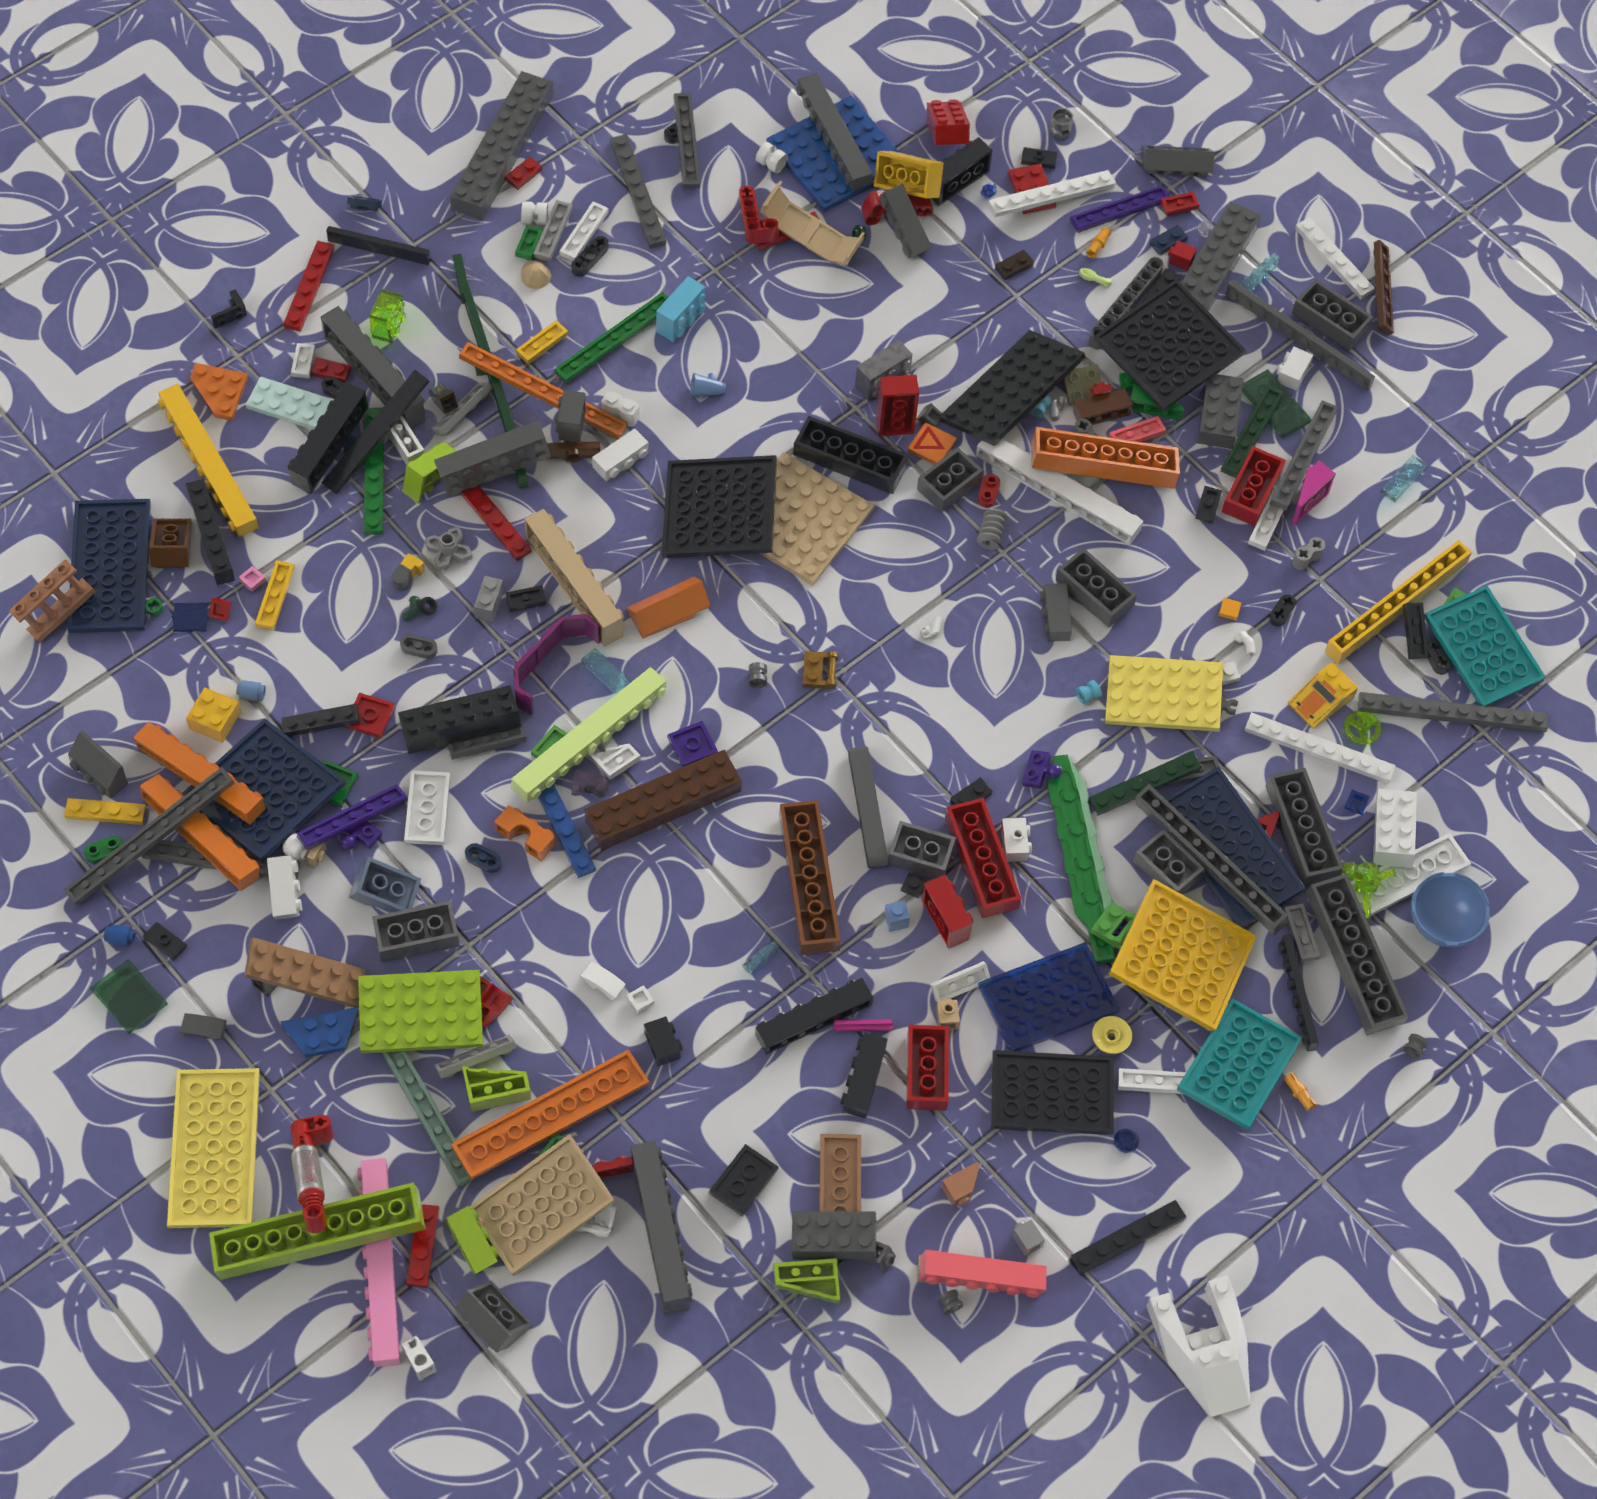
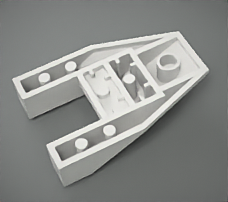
M1228 1275L1208 1281L1205 1287V1292L1219 1326L1185 1335L1170 1293L1150 1298L1146 1306L1168 1365L1210 1418L1250 1406L1247 1338L1236 1295Z

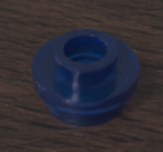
M988 183L982 187L980 194L985 199L990 198L997 193V187L995 184Z

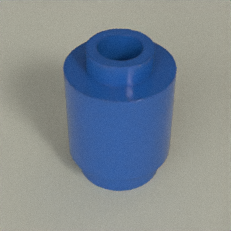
M112 924L105 928L104 941L112 945L129 947L131 943H134L136 934L132 927Z

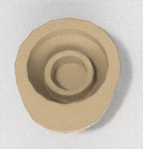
M534 260L522 266L521 279L527 287L539 289L545 287L550 282L551 273L543 263Z

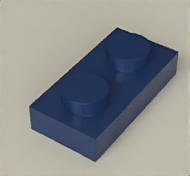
M1176 225L1152 238L1149 244L1160 256L1168 252L1171 246H1175L1177 241L1183 243L1187 241L1188 236Z

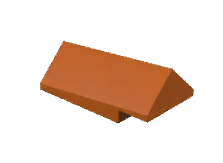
M693 576L627 607V611L643 639L692 619L693 614L709 608L710 603L703 581Z

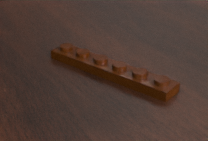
M1377 240L1374 242L1373 250L1376 277V311L1378 313L1377 326L1381 331L1390 335L1394 333L1389 247L1381 240Z

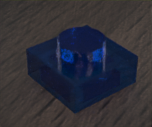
M1352 789L1344 808L1363 815L1370 796Z

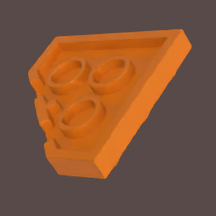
M195 363L190 376L192 384L196 387L215 418L233 421L248 380V373Z

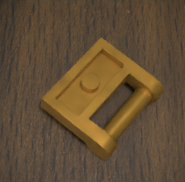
M805 651L802 687L835 689L837 687L835 673L836 661L839 656L838 652ZM823 661H829L827 680H822Z

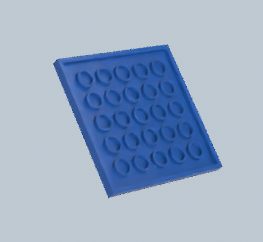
M852 95L834 105L873 173L872 185L852 190L850 185L846 184L843 172L839 171L836 159L832 158L830 148L825 145L822 134L818 133L816 123L811 120L810 116L766 139V142H769L777 150L780 149L788 155L785 166L823 212L874 187L878 151L900 153Z

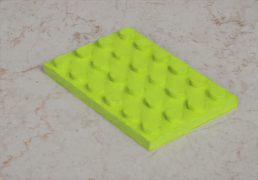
M480 970L358 976L361 1054L483 1047Z

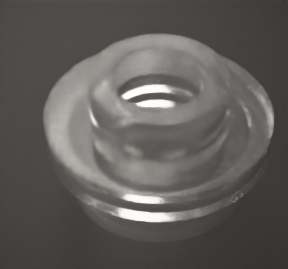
M1202 221L1198 225L1197 232L1203 237H1209L1214 229V225L1210 221Z

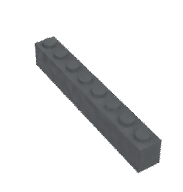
M814 73L798 78L796 92L798 96L802 97L805 109L808 108L812 121H815L819 134H822L825 145L830 148L832 158L836 159L840 172H843L846 184L850 185L852 190L872 185L873 173L818 74Z

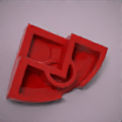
M480 976L482 1025L487 1027L506 1009L513 1000V997Z

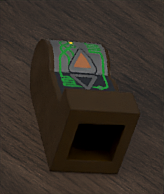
M444 384L429 389L431 399L444 414L458 407L454 392L451 389H446Z

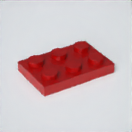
M1041 164L1008 170V177L1015 193L1049 185ZM1057 203L1023 210L1022 213L1027 214L1056 208Z

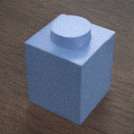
M905 900L885 905L884 916L889 932L908 928L910 917Z

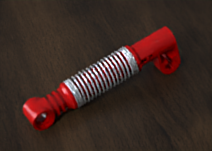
M326 1115L298 1119L290 1125L293 1144L291 1158L297 1198L303 1209L306 1230L312 1234L320 1233L327 1227L323 1205L325 1192L319 1155L316 1145L330 1142L334 1136L331 1119Z

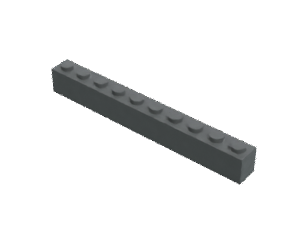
M1150 784L1135 796L1136 805L1205 868V871L1269 932L1275 936L1288 923V914Z

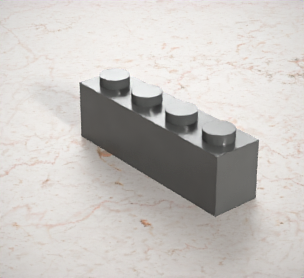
M903 184L880 194V204L885 208L888 221L893 225L895 236L900 240L903 253L908 259L931 249L932 246Z

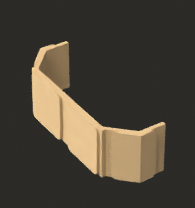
M779 181L761 207L760 211L764 217L776 219L780 232L801 243L826 261L848 265L863 242L865 233L862 232L859 238L845 236L790 202L780 189L782 181Z

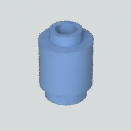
M246 680L238 683L236 694L239 695L240 699L257 702L264 700L266 692L265 685Z

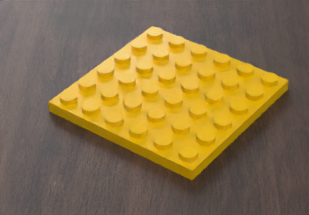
M1153 879L1108 975L1212 1032V1030L1215 1031L1257 935Z

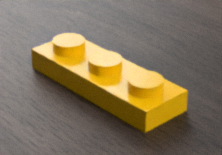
M555 320L517 348L516 354L527 364H530L568 336V330Z

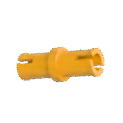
M1103 227L1098 236L1093 238L1091 246L1086 251L1088 257L1095 258L1098 252L1105 247L1107 239L1112 234L1109 228Z
M1294 1072L1284 1077L1283 1081L1292 1090L1294 1098H1298L1307 1112L1313 1110L1317 1103L1307 1092L1308 1088L1297 1079Z

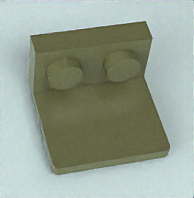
M1098 364L1075 368L1064 378L1069 406H1074V402L1080 398L1094 396H1090L1089 389L1094 388L1095 383L1101 382Z

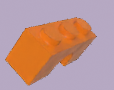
M508 805L494 821L495 831L510 841L519 833L527 834L529 838L525 842L526 852L539 861H542L556 845L555 835L547 828L543 829L536 820L527 818L518 808H512Z

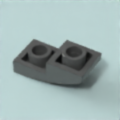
M185 1013L180 1033L183 1035L201 1036L205 1039L222 1040L227 1020Z

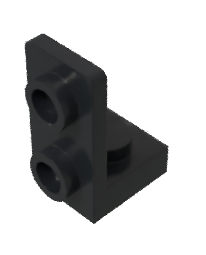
M236 289L229 292L230 300L228 301L230 308L211 315L214 328L225 326L227 323L239 320L247 315L245 304Z

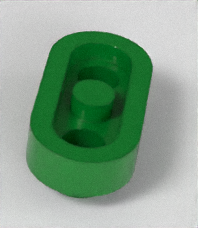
M110 836L90 843L84 849L85 858L89 863L96 864L122 845L123 842L117 836ZM116 843L115 846H113V847L110 846V844Z

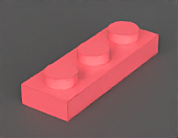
M1159 416L1112 431L1109 433V438L1142 442L1165 434L1166 429Z

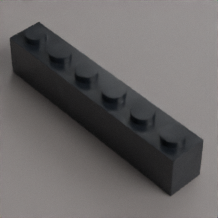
M200 479L186 483L189 499L216 584L221 585L235 581L205 481Z
M863 978L858 980L852 979L841 988L835 987L826 995H818L804 1005H796L793 1010L787 1013H779L770 1021L764 1020L755 1027V1036L767 1055L833 1024L835 1020H842L872 1006L873 995Z

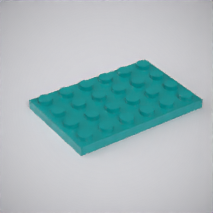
M1488 585L1424 614L1426 622L1479 705L1489 706L1546 678Z
M1232 998L1224 1010L1215 1031L1212 1030L1180 1082L1177 1091L1244 1129L1249 1130L1303 1037Z

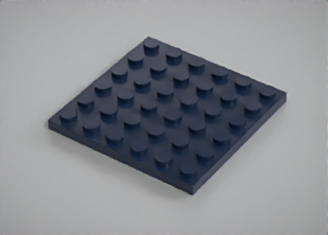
M264 718L215 764L220 768L223 767L237 782L245 783L252 792L256 791L264 798L263 802L266 809L250 825L214 800L199 812L204 813L213 824L217 825L223 832L263 862L290 835L298 830L346 785V782ZM190 785L185 791L182 792L183 796H185L195 787Z

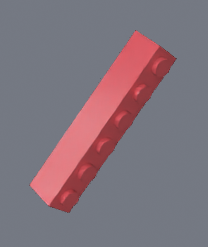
M925 1250L920 1256L919 1280L926 1281L927 1284L945 1283L949 1287L960 1285L966 1286L970 1290L982 1288L988 1292L1005 1291L1009 1295H1018L1020 1293L1027 1294V1297L1037 1298L1046 1291V1266Z

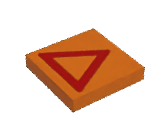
M925 422L908 447L907 452L935 465L948 455L957 438Z

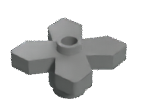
M459 526L449 529L448 532L443 533L440 537L432 535L425 538L428 551L437 553L434 563L438 571L449 568L452 558L461 562L473 558L469 546L460 544L463 540V534Z

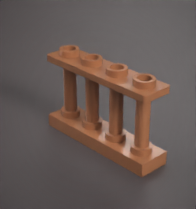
M67 560L61 562L9 610L19 623L25 620L30 625L26 630L39 643L96 592L83 578L78 581L73 576L77 570ZM68 581L73 587L64 594L59 588ZM54 594L58 600L49 607L45 600ZM40 607L44 613L35 620L30 614Z

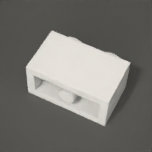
M1293 347L1291 352L1286 353L1283 360L1285 362L1284 365L1280 364L1276 372L1279 375L1277 383L1296 391L1311 364L1313 354Z

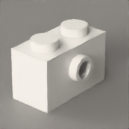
M1003 818L1001 835L1003 851L1007 862L1027 861L1028 855L1032 854V844L1028 842L1030 825H1026V818Z

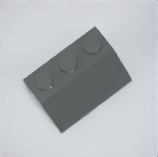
M81 731L68 753L69 765L74 771H80L88 783H94L100 794H106L109 798H112L128 784L123 767L85 732Z
M492 1281L467 1290L455 1307L460 1316L474 1328V1331L496 1353L510 1347L533 1325Z

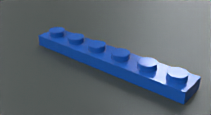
M553 784L550 788H545L538 799L577 878L595 872L596 867L555 785Z

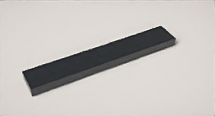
M328 226L326 230L328 242L428 266L431 261L428 249Z

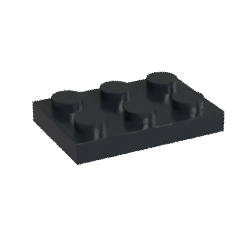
M745 1144L709 1190V1194L743 1217L779 1170V1166Z

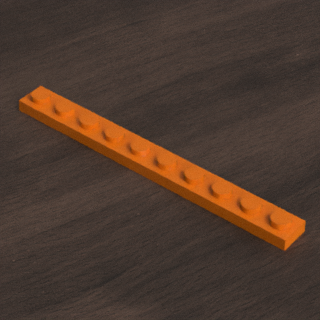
M469 342L460 352L459 359L559 409L558 400L559 396H563L562 389ZM586 402L584 423L616 439H620L628 423Z

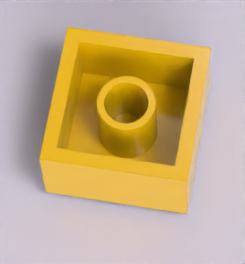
M204 687L186 717L189 729L223 743L241 714L239 701Z

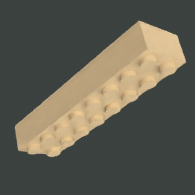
M542 509L525 518L526 539L579 613L589 615L600 625V642L605 647L622 638L624 628V615L622 611L616 609L611 596L605 594L601 582H597L592 570L584 565L582 556L576 554L570 540L567 541L563 530L555 525L553 516L547 514Z

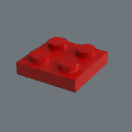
M359 693L354 704L357 703L359 708V724L345 726V728L381 739L395 709V703Z

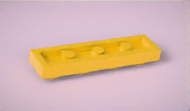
M276 560L255 621L256 627L274 631L295 570L294 564Z
M67 798L64 817L65 819L143 825L146 805Z

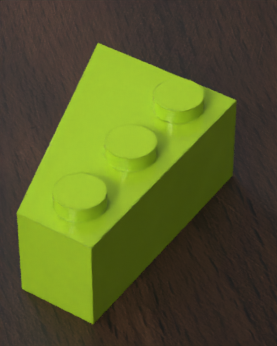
M462 1066L471 1112L531 1100V1090L526 1071L503 1069L496 1071L488 1070V1068L473 1069L468 1066Z
M837 1258L774 1263L775 1288L839 1304L840 1292Z

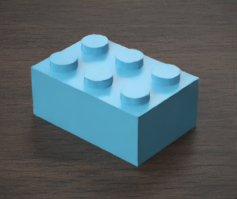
M688 276L656 311V332L673 343L677 338H681L685 329L688 326H692L695 318L706 309L705 286Z

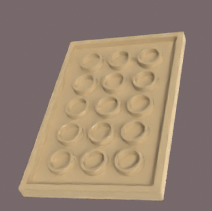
M569 1134L472 1204L470 1209H475L479 1217L477 1222L480 1227L485 1228L489 1236L488 1239L495 1247L510 1273L514 1276L616 1201L574 1138Z

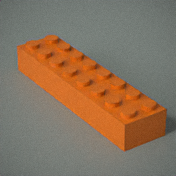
M1036 427L1031 441V462L1034 469L1172 489L1175 488L1180 475L1179 450L1177 447Z

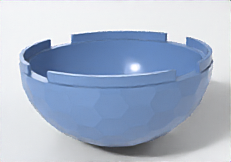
M1439 872L1424 879L1416 888L1411 900V916L1419 933L1433 944L1448 948L1463 947L1474 942L1485 931L1490 919L1489 900L1483 889L1471 878L1460 873Z

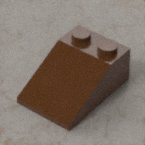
M153 518L149 545L150 567H189L191 519Z

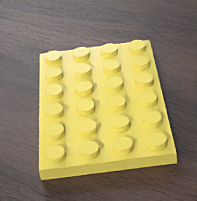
M1110 655L1105 724L1220 732L1223 662Z

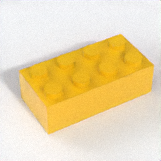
M878 151L874 186L890 190L903 184L906 193L922 198H939L944 163L894 151Z

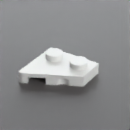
M630 744L605 748L606 751L588 754L593 763L610 780L641 760V755Z

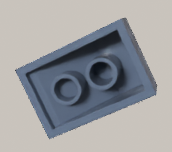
M367 857L359 864L349 898L365 905L394 912L411 909L421 878Z

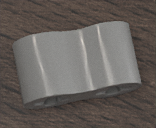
M1314 537L1311 538L1306 546L1297 548L1292 561L1294 568L1304 570L1310 562L1319 560L1325 548L1324 540Z

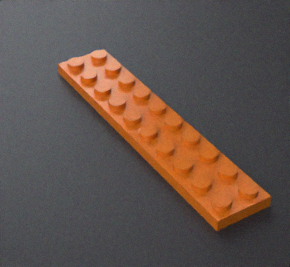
M628 1049L453 1142L451 1148L469 1178L473 1180L553 1137L555 1134L570 1128L648 1086L649 1080Z

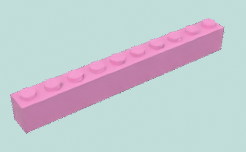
M386 1158L361 1160V1168H357L358 1180H362L359 1196L388 1189ZM392 1238L369 1243L366 1244V1247H362L363 1259H367V1267H363L364 1279H368V1287H365V1299H369L370 1307H366L367 1320H371V1327L367 1328L368 1340H372V1348H368L369 1361H373L375 1367L400 1365Z

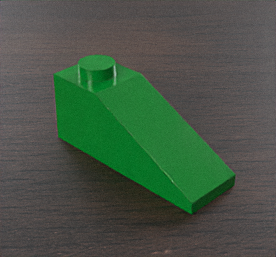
M1134 383L1131 395V402L1133 404L1131 411L1178 421L1182 420L1184 407L1175 403L1162 412Z

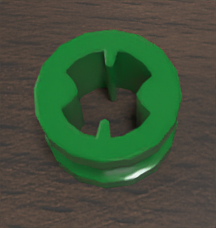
M150 598L145 604V608L151 616H158L164 610L162 602L158 598ZM154 604H157L158 607H155V609L152 610L151 607H153Z

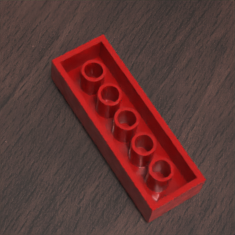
M984 798L946 807L945 820L951 836L956 837L955 847L982 919L1019 909L1021 896Z

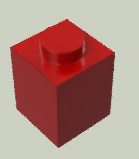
M1177 241L1176 245L1171 246L1169 250V264L1188 271L1195 259L1197 248Z

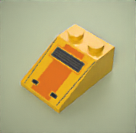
M1331 662L1309 680L1288 701V704L1314 729L1353 700L1358 687Z

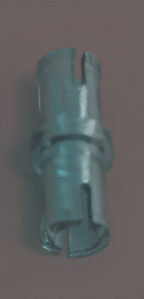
M769 940L765 946L757 949L754 955L743 963V968L749 974L753 973L756 968L761 964H765L768 958L779 950V945L774 940Z

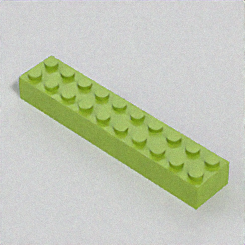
M413 1182L324 1204L327 1227L324 1231L317 1234L309 1233L306 1230L303 1210L211 1232L209 1236L214 1272L223 1280L425 1230L419 1190Z

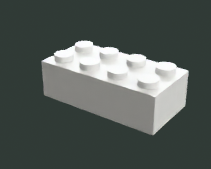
M1388 789L1377 790L1373 865L1413 868L1417 792Z

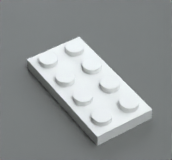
M411 771L404 837L406 844L444 845L450 772Z

